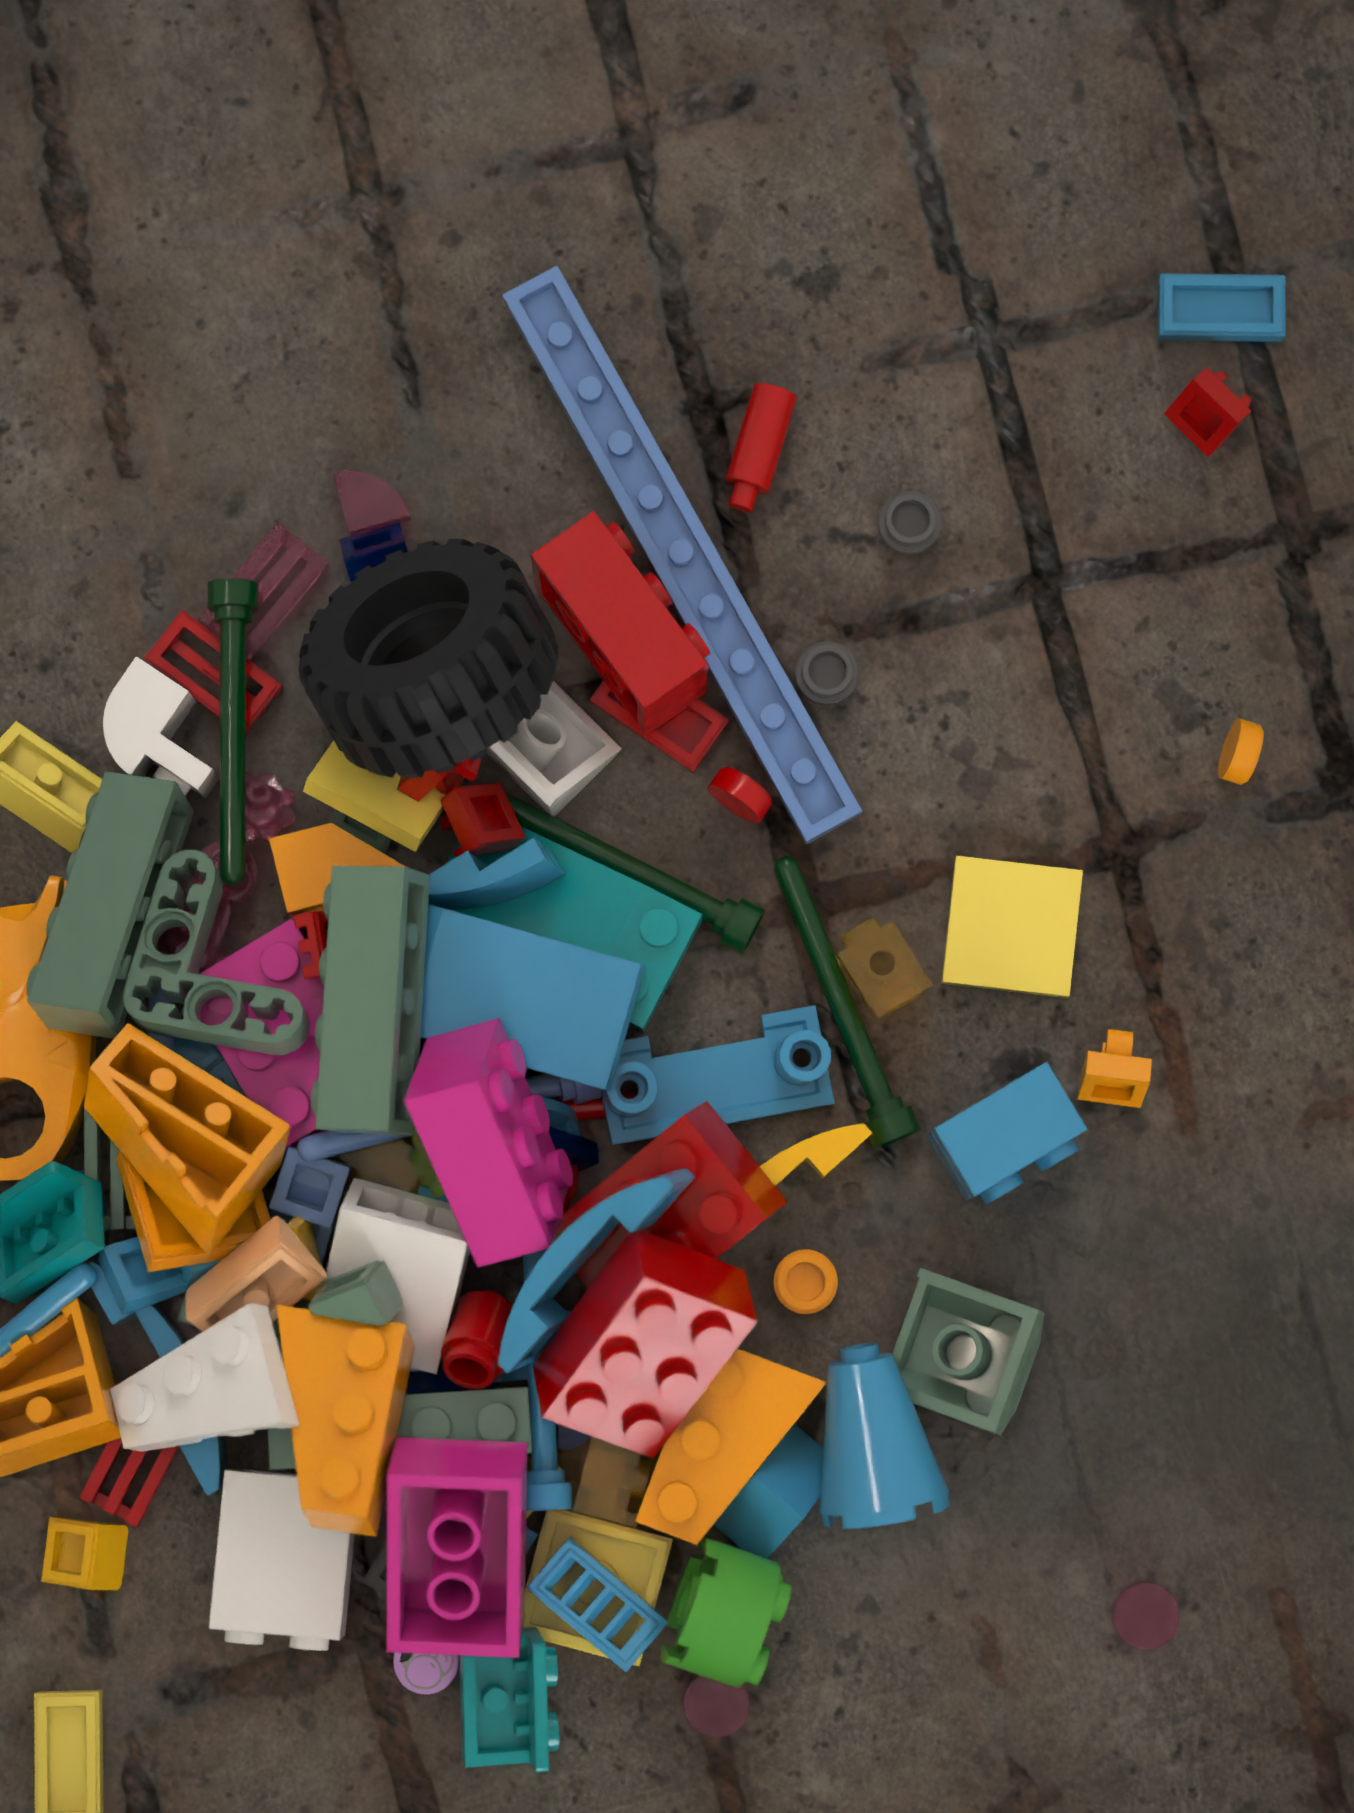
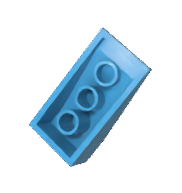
M428 904L421 1038L427 1039L428 1037L500 1018L508 1039L514 1038L520 1044L527 1068L610 1091L646 966Z

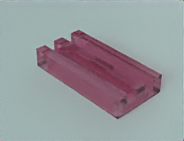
M279 522L276 523L232 578L253 580L282 544L288 548L259 583L260 607L299 558L306 562L307 565L246 638V658L249 661L329 565L325 558L311 550L305 542L292 535ZM206 608L198 619L220 638V624L214 622V612Z

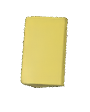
M15 721L0 737V805L69 852L73 853V851L78 850L87 826L86 809L92 795L98 794L102 779Z

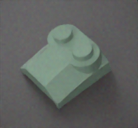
M920 1268L917 1275L919 1278L918 1284L892 1353L913 1404L1001 1436L1019 1405L1041 1342L1045 1313L1030 1306Z

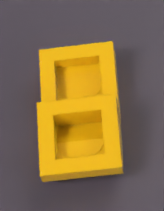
M864 1123L826 1131L785 1149L760 1165V1168L776 1186L806 1160L823 1179L863 1143L872 1132Z

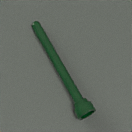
M228 578L212 580L207 583V609L214 612V622L220 624V877L226 885L237 886L243 882L246 874V624L252 623V613L259 609V584L247 579Z
M505 792L520 826L645 884L701 913L702 920L713 925L711 932L721 937L720 944L742 955L744 954L763 918L764 908L744 898L739 903L727 898L724 903Z
M784 856L779 858L774 865L775 876L871 1107L865 1110L869 1122L865 1125L872 1132L869 1136L874 1149L881 1148L911 1136L921 1130L912 1106L905 1107L901 1096L895 1098L893 1096L800 867L792 857Z

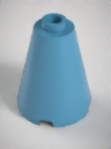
M875 1342L840 1348V1360L828 1364L820 1513L823 1526L831 1528L839 1516H841L843 1529L882 1526L917 1519L915 1505L932 1501L933 1513L943 1511L951 1506L948 1487L893 1354L879 1353L878 1343Z

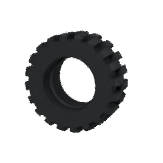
M449 539L447 544L444 545L434 540L417 544V549L406 553L398 550L385 556L386 561L373 568L370 565L366 566L354 574L355 580L348 586L340 585L329 596V605L325 609H318L310 621V633L304 634L300 649L298 667L300 681L337 747L344 753L347 760L357 767L391 778L397 772L399 776L407 779L422 778L425 771L433 770L441 774L456 769V763L468 758L474 762L489 754L487 748L499 740L503 743L509 740L518 732V724L524 718L530 720L540 708V695H548L557 665L558 645L554 640L555 634L518 564L509 555L500 552L499 549L478 541L473 544L465 539Z

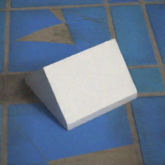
M553 681L548 695H540V708L530 720L524 718L518 724V732L505 743L499 740L487 748L489 752L488 755L546 813L555 817L616 757L622 748Z

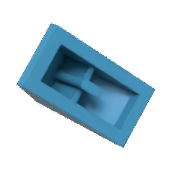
M793 1424L713 1525L742 1550L768 1558L805 1518L821 1496L823 1447L796 1424Z

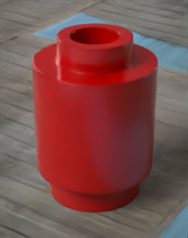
M489 1290L473 1291L462 1295L456 1303L441 1348V1358L445 1375L459 1386L469 1389L485 1388L503 1372V1369L498 1365L504 1331L513 1305L499 1293Z

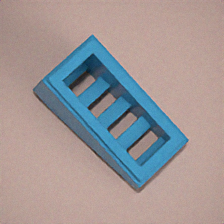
M572 1536L564 1542L526 1587L625 1672L630 1669L669 1623L666 1618ZM576 1561L585 1571L561 1597L552 1588ZM596 1578L605 1587L587 1609L580 1614L572 1605ZM616 1595L625 1604L606 1627L600 1631L592 1622ZM636 1612L645 1621L620 1649L611 1640Z

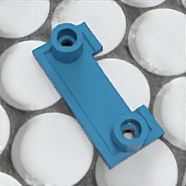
M816 1005L759 1016L763 1038L652 1058L648 1036L624 1040L611 1090L602 1089V1102L611 1146L656 1138L680 1117L705 1101L709 1102L726 1125L835 1104L828 1071L831 1062V1050L828 1042L821 1036ZM798 1049L805 1050L810 1057V1061L805 1067H799L793 1061V1054ZM631 1081L637 1085L638 1093L635 1098L627 1099L622 1096L620 1087L623 1082Z

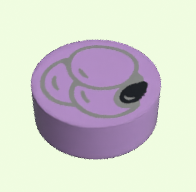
M394 1653L393 1660L394 1670L399 1681L407 1689L418 1694H433L446 1688L456 1676L460 1664L459 1655Z

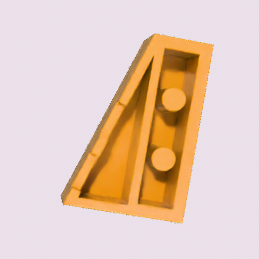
M129 1023L114 1038L89 1070L84 1108L206 1254L210 1256L282 1165L291 1125Z
M277 1305L284 1369L300 1425L291 1427L301 1509L312 1527L377 1537L387 1489L388 1468L395 1438L398 1434L415 1348L407 1325L389 1322V1324L382 1326L314 1315L308 1309Z

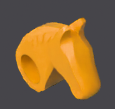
M53 875L49 876L36 903L0 907V1084L15 1080L26 1083L35 1090L42 1100L45 1112L43 1132L36 1144L22 1155L7 1159L0 1158V1183L20 1182L49 1162L63 1163L75 1143L84 1119V1100L89 1070L96 1057V1036L47 1028L27 1002L29 974L32 968L40 963L48 940L47 922L50 913L55 907H59L67 884L63 877Z

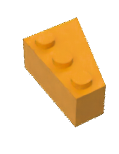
M79 1298L61 1309L63 1314L30 1337L26 1334L10 1345L11 1351L0 1358V1478L121 1438L109 1390L116 1385L98 1316Z
M737 1348L663 1445L635 1522L697 1545L827 1382Z

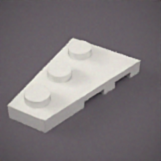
M251 1302L109 1389L124 1449L143 1452L198 1443L204 1438L222 1435L235 1437L254 1434V1430L271 1427L284 1429L300 1426L268 1306Z

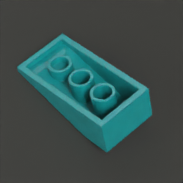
M522 826L521 829L526 838L512 850L484 853L478 857L487 865H490L533 837L555 854L565 875L549 884L505 902L477 908L448 910L645 965L646 967L628 1026L644 1035L702 924V914L645 884ZM459 841L457 842L453 852L460 847ZM453 852L450 855L447 863L455 858Z

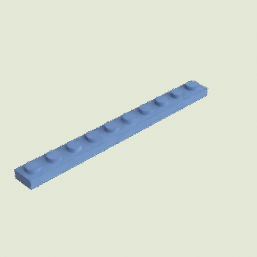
M555 266L502 295L504 304L651 568L671 597L672 605L683 625L690 623L706 643L710 651V655L705 658L710 668L709 672L805 844L816 840L861 815V807L559 267Z

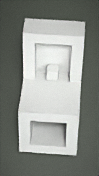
M135 657L112 690L104 709L103 733L106 745L113 759L128 775L145 777L152 765L155 764L159 768L153 777L176 781L185 796L192 789L206 798L220 778L211 767L170 741L196 703V700L189 691L138 657Z

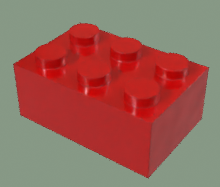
M593 511L531 554L535 589L596 672L610 687L613 695L626 709L643 735L646 736L652 730L659 728L682 712L690 703L706 695L707 672L710 668L705 658L710 655V651L700 634L690 623L680 627L670 614L667 607L673 604L659 579L652 572L643 577L633 564L630 556L635 551L621 528L614 521L605 526L595 511Z
M705 1101L680 1117L565 1212L563 1219L558 1221L553 1242L584 1213L610 1196L654 1177L687 1168L695 1178L653 1225L641 1230L715 1259L721 1257L788 1203V1201L709 1102ZM621 1222L576 1272V1275L587 1288L591 1286L630 1232Z
M644 1230L634 1233L629 1232L532 1365L541 1418L654 1458L757 1322L745 1270Z

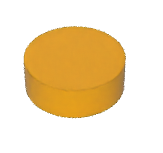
M1237 718L1227 734L1218 764L1219 779L1238 785H1243L1250 779L1257 765L1263 745L1264 731L1260 724Z
M804 1249L792 1252L780 1261L774 1273L773 1287L778 1300L784 1307L798 1314H812L821 1311L833 1300L838 1287V1277L835 1267L826 1256L814 1250Z

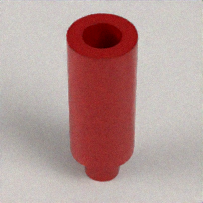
M755 383L725 478L726 482L734 486L728 505L736 510L751 513L758 493L768 494L797 401V396L791 391L766 383Z

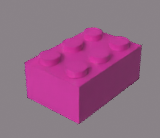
M293 919L288 920L200 973V975L283 989L291 992L301 1002L310 1020L309 1035L302 1046L289 1054L270 1055L216 1045L247 1098L291 1125L284 1154L287 1153L289 1146L297 1147L302 1138L327 1131L315 1129L316 1116L311 1107L312 1087L316 1079L319 1078L320 1050L316 1045L315 1026L319 1015L323 1013L324 985L321 979H304L302 967L311 965L312 958L311 954H300L298 941L307 938L301 928H295ZM215 997L206 1002L200 1011V1019L203 1024L212 1026L227 1020L232 1012V1000L226 997ZM250 1003L248 1004V1018L264 1022L271 1034L276 1033L279 1025L291 1024L284 1010H280L277 1019L269 1020L257 1018L249 1006Z
M500 1018L428 1037L404 1099L477 1267L548 1249L552 1245L558 1221L563 1219V1204L568 1187H571L573 1184V1173L568 1156L563 1149H555L549 1135L550 1121L545 1102L539 1094L532 1095L525 1079L526 1063L521 1046L516 1039H508Z
M395 1438L387 1473V1652L519 1658L525 1619L527 1443Z

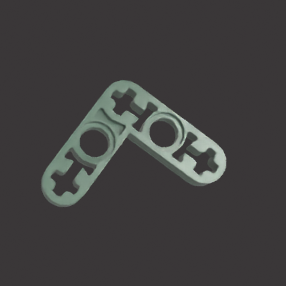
M183 850L173 854L165 861L160 870L123 989L122 1000L126 1011L141 1029L154 1034L270 1055H286L296 1051L305 1043L309 1035L310 1020L301 1002L291 992L279 988L198 974L223 893V881L215 864L205 853L198 850ZM194 871H198L204 883L193 884L189 889L186 899V894L178 883L180 880H190L193 877ZM185 900L194 915L183 910ZM173 927H183L189 930V941L182 951L173 955H165L158 952V940L166 930ZM158 988H161L170 1001L184 1004V1016L176 1005L163 1002L156 1003L152 1012H149L142 1000L144 997H155ZM215 997L231 999L233 1008L227 1020L212 1026L201 1023L200 1011L206 1002ZM250 1003L249 1006L257 1018L274 1020L279 1016L280 1010H284L291 1024L279 1025L276 1033L271 1034L264 1022L248 1018V1004Z

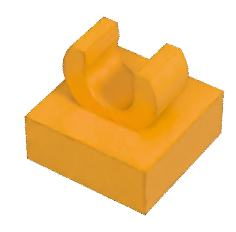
M1108 1029L1106 1043L1103 1042L1102 1051L1088 1050L1079 1075L1077 1100L1141 1108L1150 1084L1152 1059L1132 1056L1133 1032Z

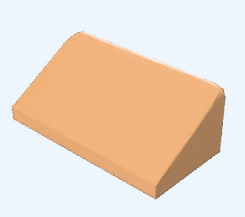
M275 1216L186 1290V1320L203 1332L251 1302L268 1306L273 1323L278 1319L277 1305L294 1306L327 1279L326 1271L290 1226L280 1217Z

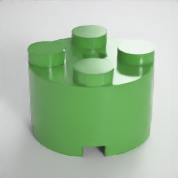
M703 1537L697 1544L705 1554L703 1560L690 1556L675 1592L667 1619L669 1623L666 1626L676 1629L677 1634L674 1647L662 1643L661 1662L734 1688H739L745 1681L757 1685L764 1674L769 1658L770 1648L762 1644L770 1621L773 1620L779 1623L782 1620L790 1600L792 1585L783 1582V1574H781L779 1562Z

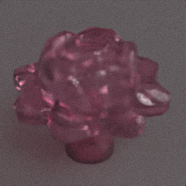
M246 772V843L253 842L258 835L261 840L269 843V838L277 837L281 829L295 822V812L290 808L295 802L294 791L281 786L275 775L271 772H264L259 776L258 781L252 773Z

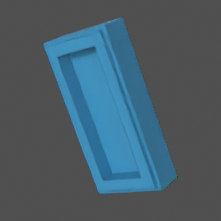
M1160 274L1157 279V340L1282 342L1285 338V275Z

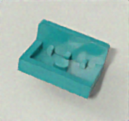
M49 1162L0 1194V1298L18 1304L105 1248L101 1182L57 1162Z
M537 1627L523 1628L519 1658L459 1655L462 1761L465 1768L531 1763L535 1772H548L549 1751H558L557 1713L556 1711H548L547 1687H555L558 1682V1664L555 1647H546V1643Z

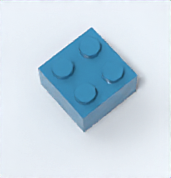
M1045 1062L937 1126L926 1136L964 1200L967 1201L979 1194L986 1205L1023 1184L1024 1181L1018 1171L1032 1162H1035L1041 1172L1080 1150L1074 1138L1088 1129L1048 1062Z

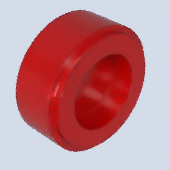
M720 768L707 786L709 793L722 806L751 823L759 824L772 806V799L769 793L752 778L734 768Z

